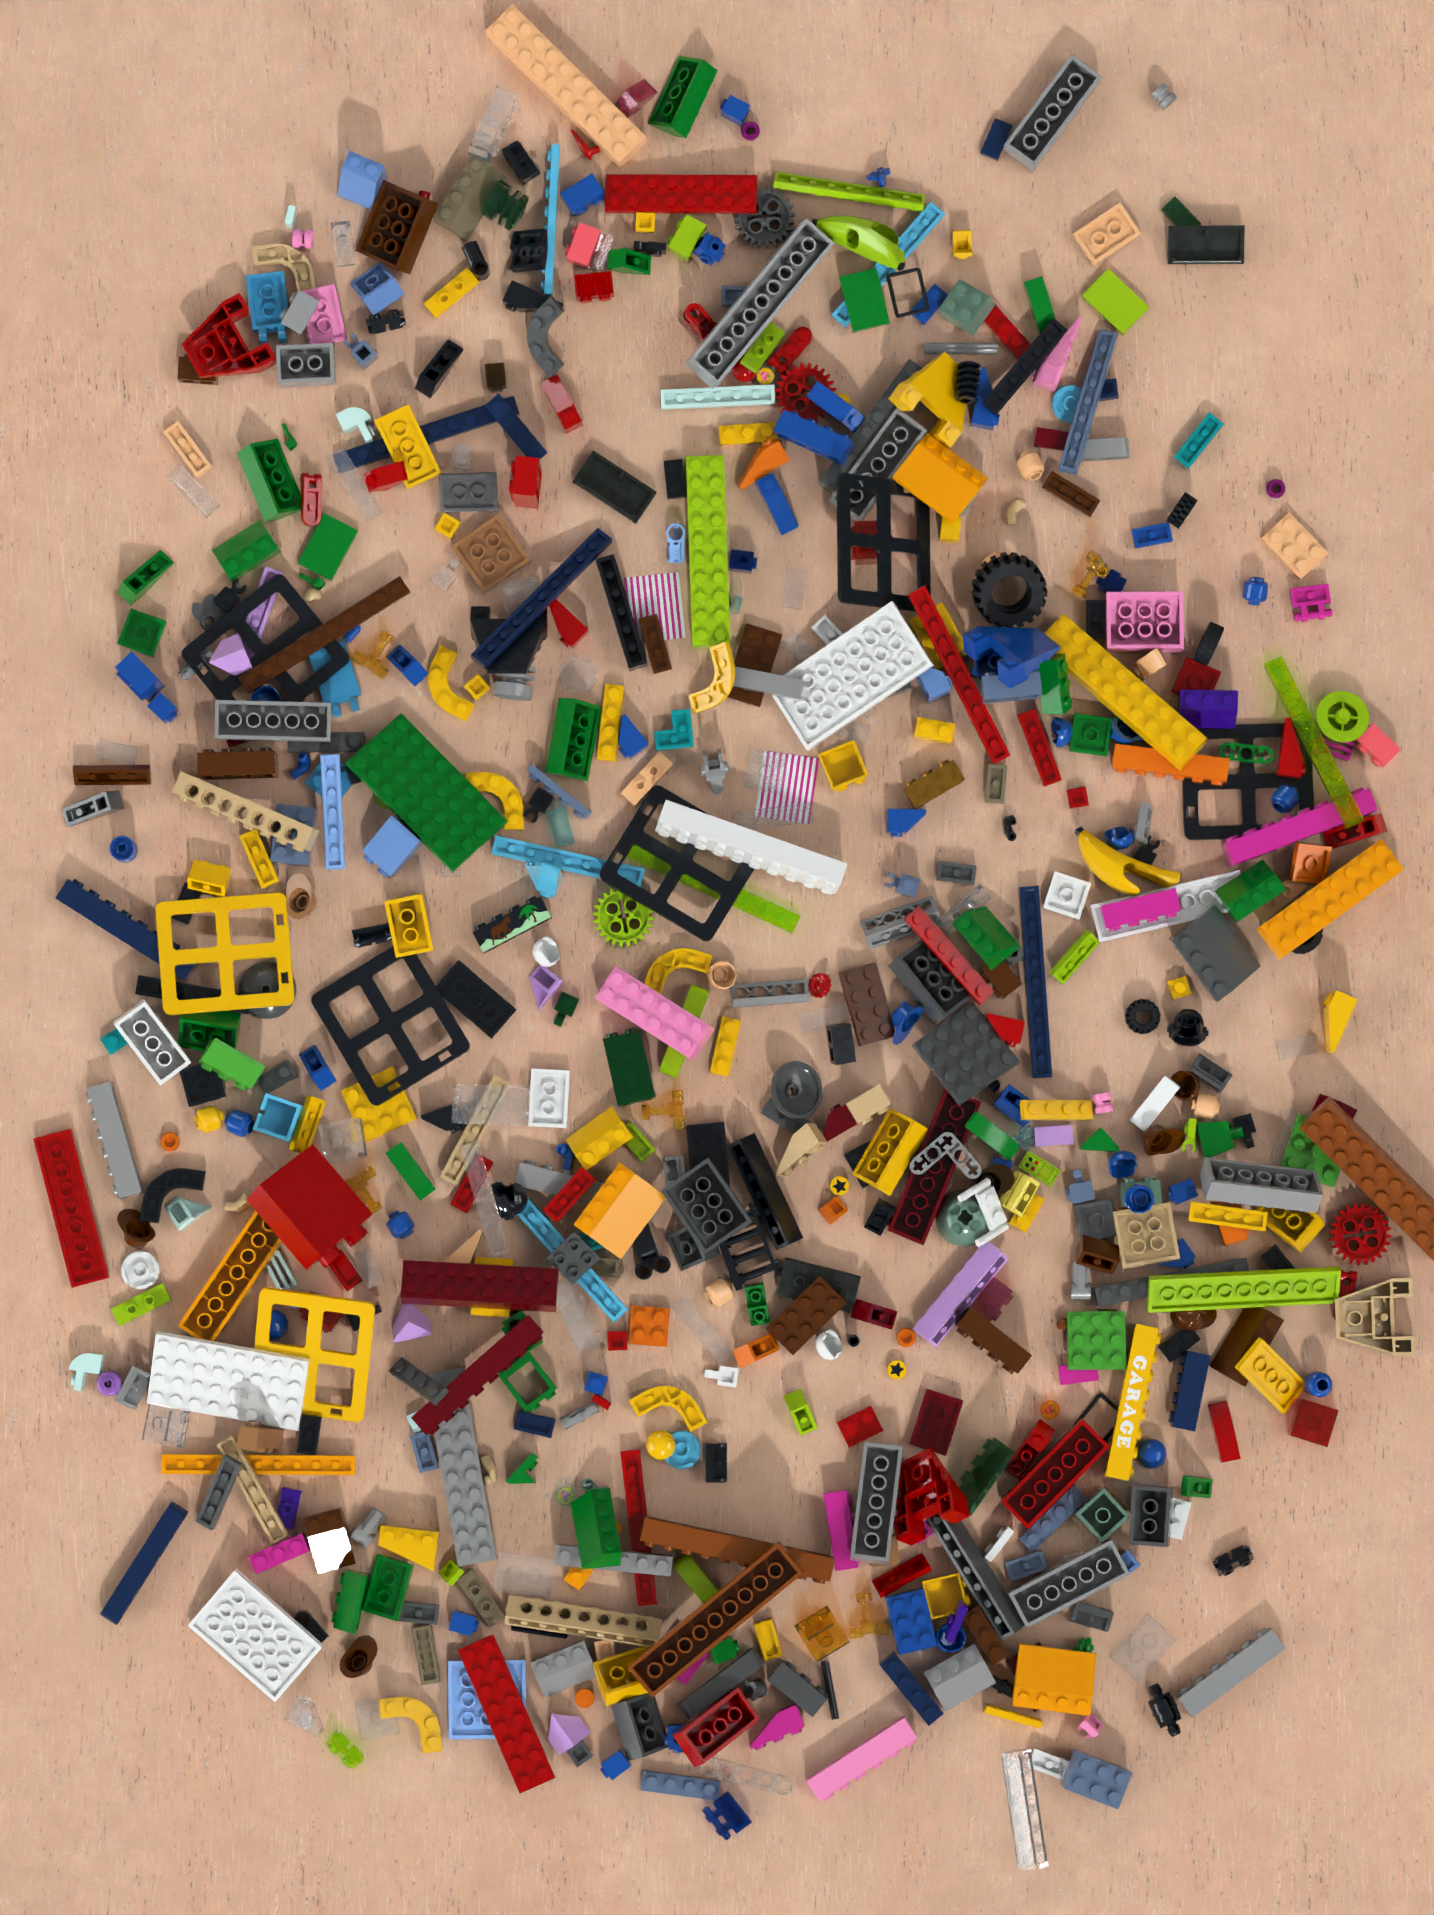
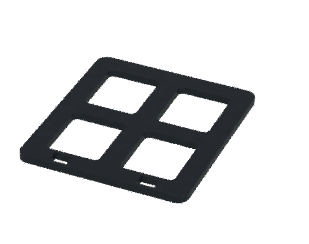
M849 473L839 474L837 477V578L839 601L844 604L882 608L893 601L899 610L916 612L908 596L892 593L891 553L900 552L917 556V589L925 585L931 596L930 507L912 493H904V487L892 479ZM857 480L864 481L863 487L857 486ZM851 489L874 492L876 494V535L851 531ZM891 495L916 499V540L892 537ZM852 546L875 549L877 551V592L855 590L851 587Z
M277 574L182 650V657L217 700H236L232 693L242 685L238 677L244 673L237 676L231 674L225 680H219L201 658L200 653L233 628L254 652V656L250 659V663L254 668L323 623L283 575ZM280 593L298 615L299 620L270 644L266 645L248 625L245 617L273 594ZM337 640L324 647L331 656V660L301 684H297L287 671L275 678L286 691V696L280 702H301L349 663V655ZM202 663L208 672L203 675L196 666Z
M1283 723L1236 724L1235 729H1196L1207 739L1237 738L1239 744L1253 745L1254 738L1281 737ZM1292 723L1304 758L1303 764H1306L1305 774L1301 775L1300 779L1276 776V773L1257 774L1254 771L1253 763L1240 762V774L1228 775L1227 783H1223L1222 786L1212 785L1211 781L1203 780V783H1195L1190 778H1184L1182 782L1185 837L1188 840H1223L1237 834L1238 837H1242V833L1256 828L1257 831L1261 830L1263 825L1256 823V789L1293 785L1299 792V811L1310 807V810H1313L1314 793L1310 725L1307 723ZM1248 748L1241 750V756L1244 759L1251 757L1252 753ZM1239 789L1241 791V825H1199V790ZM1188 807H1195V818L1189 819Z
M653 786L602 867L599 877L604 883L703 941H710L753 873L754 868L742 862L732 879L726 881L693 861V857L698 851L693 844L687 842L682 851L677 852L645 833L644 827L657 806L661 803L664 804L665 800L708 814L662 786ZM647 804L653 807L649 815L642 813ZM634 845L641 847L671 866L655 894L649 893L618 874L620 866ZM617 853L623 856L618 864L612 862ZM686 874L720 894V899L705 923L698 922L667 902L682 875Z
M394 946L320 990L311 999L315 1010L370 1103L375 1106L385 1103L465 1054L470 1049L468 1039L418 955L413 954L396 958ZM404 959L421 987L423 995L398 1011L393 1012L373 980V976L398 960ZM360 986L378 1015L379 1022L349 1039L329 1004L354 987ZM432 1007L452 1039V1043L422 1061L402 1029V1025ZM388 1034L407 1064L408 1070L382 1087H377L360 1059L358 1052L380 1037ZM449 1051L451 1056L441 1062L439 1056ZM398 1082L401 1087L390 1093L388 1087Z

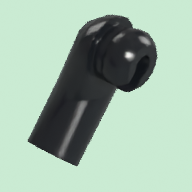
M1014 815L1006 816L1003 819L1004 834L1009 841L1016 839V834L1012 829V825L1017 823Z

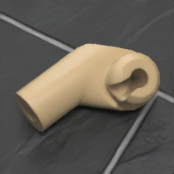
M243 1193L236 1202L226 1201L224 1210L243 1212L250 1206V1203L246 1200L250 1194Z
M485 1455L480 1461L488 1472L483 1478L490 1485L497 1480L496 1466L489 1455Z

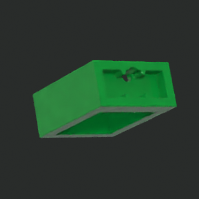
M530 1351L517 1360L510 1368L498 1375L525 1412L529 1410L534 1412L541 1406L539 1404L540 1401L544 1398L548 1401L556 1395L555 1390L557 1387ZM530 1361L550 1388L527 1405L507 1378Z

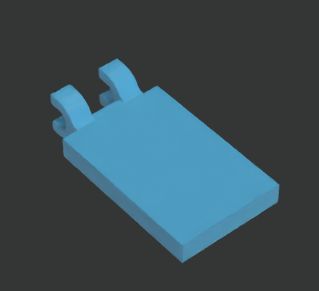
M284 271L247 275L253 332H259V342L261 345L266 342L268 343L267 333L278 332L279 342L288 343L285 329L288 327L281 324L282 319H280L285 308L289 309Z
M345 641L338 642L348 654ZM325 648L309 656L314 673L331 660V656ZM349 657V663L319 687L323 703L332 704L334 718L342 716L339 704L348 701L353 712L360 710L356 697L361 696V692Z

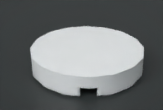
M136 1251L129 1254L121 1266V1275L125 1283L135 1289H146L152 1286L157 1281L160 1273L157 1259L151 1253L145 1251Z

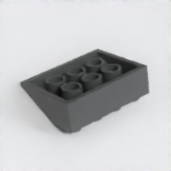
M1216 905L1169 939L1216 1002L1232 992L1261 967Z
M922 940L918 941L888 965L919 1006L923 1007L924 1012L935 1026L972 998Z
M711 1158L705 1159L661 1190L704 1255L754 1222Z

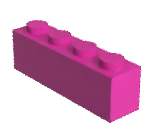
M1176 888L1099 907L1104 929H1109L1110 932L1120 930L1121 926L1126 924L1129 927L1140 925L1139 921L1147 920V923L1158 921V917L1164 915L1166 918L1175 917L1177 912L1181 911Z
M847 1490L823 1493L832 1554L835 1558V1571L858 1568V1563L861 1562L850 1560L853 1536L852 1524H854L855 1520L854 1512L850 1513L849 1505H853L851 1493L847 1494Z

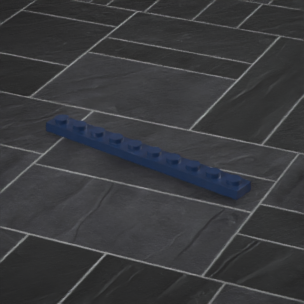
M514 395L504 398L515 414L520 415ZM483 405L422 425L420 428L429 445L496 423L497 421ZM382 438L333 454L338 472L341 474L389 458L391 455Z
M597 528L471 654V659L486 669L612 543V538Z
M1039 886L1019 887L1033 1079L1052 1077Z

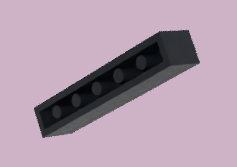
M614 554L595 559L629 672L648 666Z
M753 1133L729 1144L728 1147L776 1250L802 1239V1233L756 1134Z

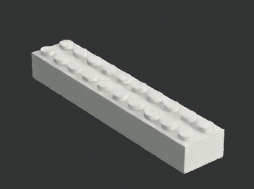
M665 800L655 831L663 837L671 836L680 843H691L697 849H708L717 856L722 857L725 855L734 862H745L751 868L767 870V873L771 875L784 876L788 881L801 882L805 887L821 889V892L828 895L836 894L847 867V863L669 800Z

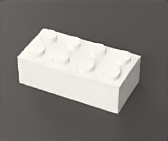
M145 999L114 1021L115 1027L160 1086L191 1063V1059Z

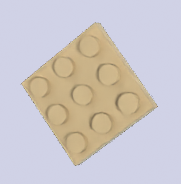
M1170 1202L1155 1204L1145 1213H1134L1130 1209L1113 1212L1123 1269L1180 1260Z

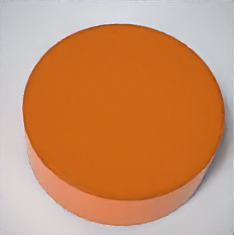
M167 1132L161 1137L160 1144L166 1151H175L180 1146V1138L173 1132Z
M903 1328L897 1333V1342L903 1347H910L916 1341V1334L910 1328Z
M588 1688L578 1690L575 1695L576 1704L581 1708L590 1707L594 1702V1693Z

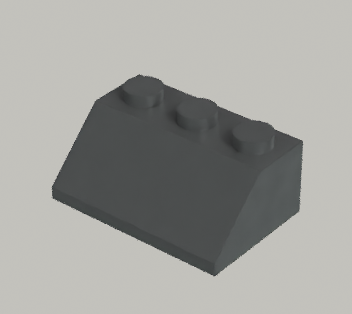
M1132 1485L1129 1544L1170 1546L1173 1487Z
M645 1693L611 1705L627 1761L643 1758L669 1747V1745H665V1729L655 1696L652 1698L649 1693Z

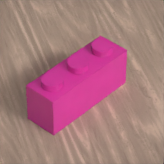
M303 1532L248 1557L255 1574H258L311 1551V1548Z

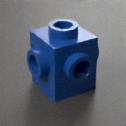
M707 232L701 237L692 253L698 256L703 263L711 266L716 261L720 262L725 254L723 250L726 245L722 243L721 239Z
M687 1723L667 1725L668 1733H664L665 1745H669V1750H673V1753L684 1752L673 1737V1734Z

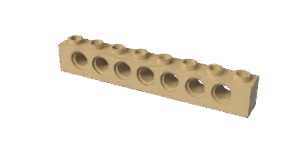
M182 771L172 791L178 795L177 799L186 803H188V800L194 802L193 806L203 810L205 807L210 808V813L216 816L226 815V820L235 824L240 821L244 823V828L251 831L256 828L260 830V835L270 838L271 835L277 837L276 842L283 845L291 843L293 844V849L302 853L304 849L311 852L320 831ZM198 788L197 795L193 796V790ZM214 794L215 799L210 803L209 798ZM231 802L230 809L226 810V804ZM244 809H247L248 813L243 818L242 812ZM264 816V822L259 825V818ZM280 823L281 828L276 832L275 826ZM297 830L296 838L292 839L293 831Z
M509 1595L505 1614L506 1625L646 1647L652 1646L659 1640L662 1619L656 1616L646 1617L640 1616L637 1613H621L618 1610H601L598 1607H582L579 1604H563L560 1601L550 1602L544 1601L541 1598H525L522 1595ZM528 1609L530 1612L524 1613L522 1610ZM542 1612H547V1613H549L550 1615L544 1616V1615H542L541 1613H542ZM567 1615L569 1618L563 1619L560 1616ZM586 1618L588 1621L582 1622L579 1619ZM605 1621L607 1624L601 1625L598 1622ZM624 1624L626 1627L620 1628L618 1625ZM643 1627L645 1630L639 1631L637 1628Z

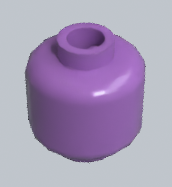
M115 1371L103 1372L97 1379V1388L105 1396L118 1394L123 1385L122 1377Z

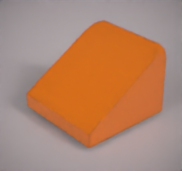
M837 1196L819 1209L820 1214L830 1225L848 1211Z

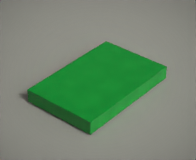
M876 268L839 277L853 333L890 324Z
M324 513L298 564L332 582L358 530Z
M377 1554L362 1611L399 1621L414 1565Z

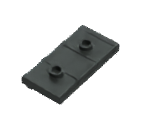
M1245 225L1168 226L1167 264H1244Z
M594 450L572 481L573 484L579 486L635 524H637L657 494L655 490Z
M786 1257L777 1291L778 1296L795 1299L814 1279L821 1275L847 1300V1303L839 1311L852 1314L861 1276Z

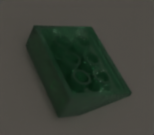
M995 1437L986 1440L982 1446L984 1451L981 1455L977 1454L971 1462L973 1466L970 1471L965 1470L960 1477L962 1482L958 1487L967 1498L969 1516H972L1016 1453Z

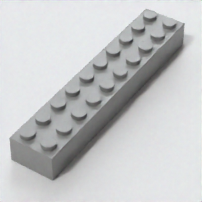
M807 218L801 221L684 364L712 389L718 386L835 243Z
M464 1367L429 1373L427 1375L446 1387L464 1371ZM470 1403L462 1410L458 1407L453 1412L455 1416L447 1423L442 1421L438 1425L440 1429L435 1433L458 1566L486 1562L498 1558Z

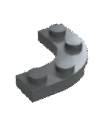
M553 296L534 313L527 331L530 353L549 378L553 377L565 365L552 350L548 342L549 328L565 311Z

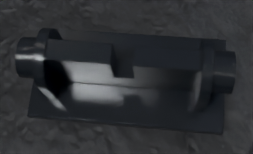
M393 309L388 311V314L381 316L380 313H376L374 316L370 315L366 319V324H371V326H368L369 334L373 333L374 335L386 332L385 324H389L390 330L403 328L406 325L405 318L400 317L404 316L403 310Z
M389 923L352 930L355 947L372 945V942L376 944L389 943V940H392Z
M1241 1545L1231 1550L1233 1555L1231 1559L1228 1553L1215 1558V1561L1212 1563L1215 1569H1217L1219 1577L1222 1575L1227 1576L1233 1573L1234 1569L1240 1566L1245 1567L1254 1560L1253 1554L1247 1545Z

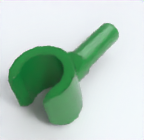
M282 424L283 431L288 438L284 444L292 451L297 447V442L290 434L286 424Z
M303 573L299 574L300 578L308 581L317 590H321L326 585L319 576L313 580Z

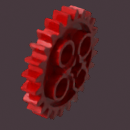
M800 363L799 369L793 365L792 372L786 369L788 375H780L783 382L777 381V384L781 387L775 389L776 392L780 393L775 399L781 400L777 407H784L781 413L784 410L788 412L792 410L800 414L801 418L805 420L807 418L814 419L817 423L819 416L825 419L823 414L825 411L809 398L806 399L802 396L792 402L790 399L803 394L802 390L804 389L807 391L811 390L813 386H807L805 383L806 379L810 376L815 377L816 382L819 381L829 390L835 392L836 388L830 387L834 384V381H828L831 375L827 374L824 376V368L818 371V365L816 364L812 369L810 363L807 364V368H804V365ZM789 385H798V391L795 394L789 393ZM800 401L806 404V408L803 411H797L795 408L796 404Z
M1353 1203L1352 1209L1347 1205L1345 1206L1346 1212L1339 1210L1340 1217L1333 1216L1337 1222L1330 1223L1334 1230H1330L1328 1233L1333 1234L1334 1237H1331L1329 1241H1335L1331 1248H1338L1336 1255L1342 1253V1260L1348 1257L1349 1264L1356 1260V1265H1360L1361 1260H1363L1364 1265H1368V1259L1374 1263V1256L1382 1258L1380 1251L1387 1252L1384 1245H1390L1386 1238L1392 1237V1235L1387 1234L1391 1227L1385 1226L1389 1220H1382L1385 1214L1381 1213L1378 1215L1379 1208H1375L1372 1211L1371 1204L1365 1208L1364 1203H1360L1358 1208L1356 1203ZM1366 1217L1372 1220L1370 1228H1366L1363 1225V1220ZM1346 1221L1353 1223V1230L1350 1232L1344 1228ZM1359 1229L1360 1231L1377 1230L1376 1233L1363 1235L1362 1239L1360 1237L1343 1238L1344 1235L1358 1233ZM1370 1236L1376 1239L1374 1247H1369L1367 1244V1239ZM1350 1240H1355L1357 1243V1248L1354 1251L1348 1248Z

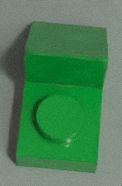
M532 1452L506 1482L508 1484L536 1483L526 1470L528 1469L530 1472L538 1464L536 1461L538 1456Z
M1184 1475L1181 1484V1495L1211 1498L1213 1479Z

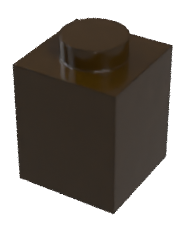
M504 363L485 364L487 389L493 393L502 392L503 389H507Z

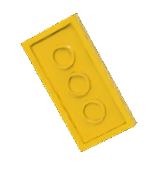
M409 403L374 419L394 463L404 461L408 480L404 481L407 489L441 474Z
M1261 1338L1254 1342L1235 1366L1282 1414L1286 1413L1305 1389V1381Z

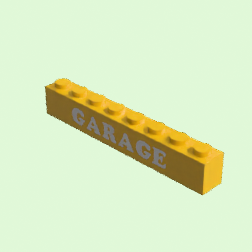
M1134 1324L1104 1473L1106 1477L1128 1481L1129 1477H1133L1134 1466L1131 1465L1133 1458L1136 1459L1138 1447H1135L1136 1440L1141 1438L1142 1428H1139L1140 1420L1144 1421L1146 1409H1143L1144 1401L1148 1402L1150 1390H1147V1385L1153 1379L1154 1371L1150 1370L1152 1363L1155 1364L1157 1359V1352L1154 1351L1156 1344L1159 1345L1161 1333H1158L1159 1328Z

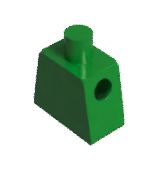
M1230 1121L1196 1123L1204 1158H1211L1235 1148V1139L1244 1138L1242 1126L1231 1129Z

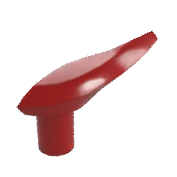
M571 129L574 139L587 159L591 160V155L600 153L598 145L589 148L580 136Z

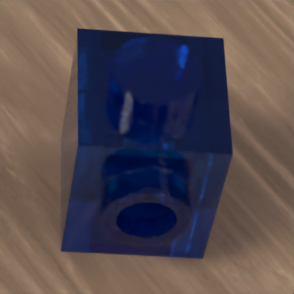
M731 549L729 571L752 574V569H756L757 558L754 557V552Z
M1110 569V571L1106 570L1104 574L1100 573L1096 584H1098L1097 590L1105 594L1106 592H1121L1127 579L1121 577V573Z

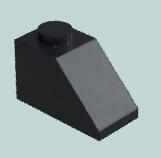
M458 1103L421 1115L422 1120L447 1132L451 1131L452 1134L463 1130L462 1126H465Z

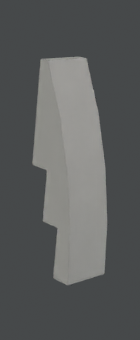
M735 667L733 687L801 700L805 681Z

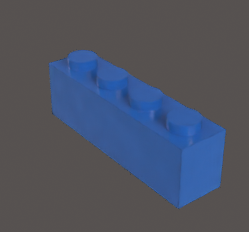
M783 411L774 428V432L778 437L844 466L854 447L848 435L834 433L832 428L825 425L821 427L813 419L807 418L805 420L795 411Z

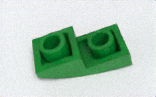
M763 1282L744 1285L751 1326L770 1323Z

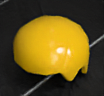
M666 1430L654 1431L648 1437L646 1443L648 1453L658 1460L669 1458L674 1453L676 1447L673 1435Z

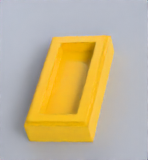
M772 1618L753 1623L764 1661L783 1656Z

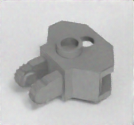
M721 748L717 749L718 759L707 760L706 751H702L704 765H700L701 774L706 776L707 782H711L712 792L719 795L723 791L722 779H726L725 773L728 772L727 761H723Z

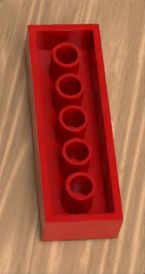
M1080 1418L999 1501L1029 1529L1110 1446Z

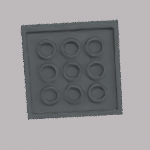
M973 1002L912 1045L917 1054L959 1106L1020 1063L1019 1059L1007 1044L1000 1039L992 1025Z

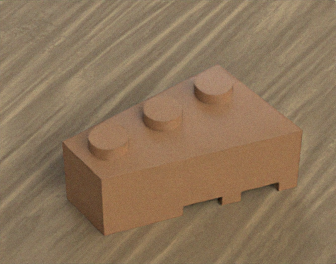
M250 1420L240 1425L236 1448L254 1452H265L266 1450L267 1452L280 1453L284 1430L261 1426V1422Z

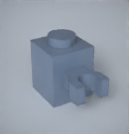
M353 333L351 336L355 339V342L349 344L345 340L343 343L347 348L352 349L350 351L351 357L365 370L378 359V356L365 340L359 343L358 337Z
M888 872L887 876L892 877L894 882L891 884L885 882L884 886L888 888L896 887V894L914 899L921 879L902 873L900 879L894 873Z
M1081 1169L1073 1170L1072 1174L1075 1184L1068 1185V1190H1065L1067 1201H1071V1204L1094 1200L1095 1195L1091 1180L1083 1182Z

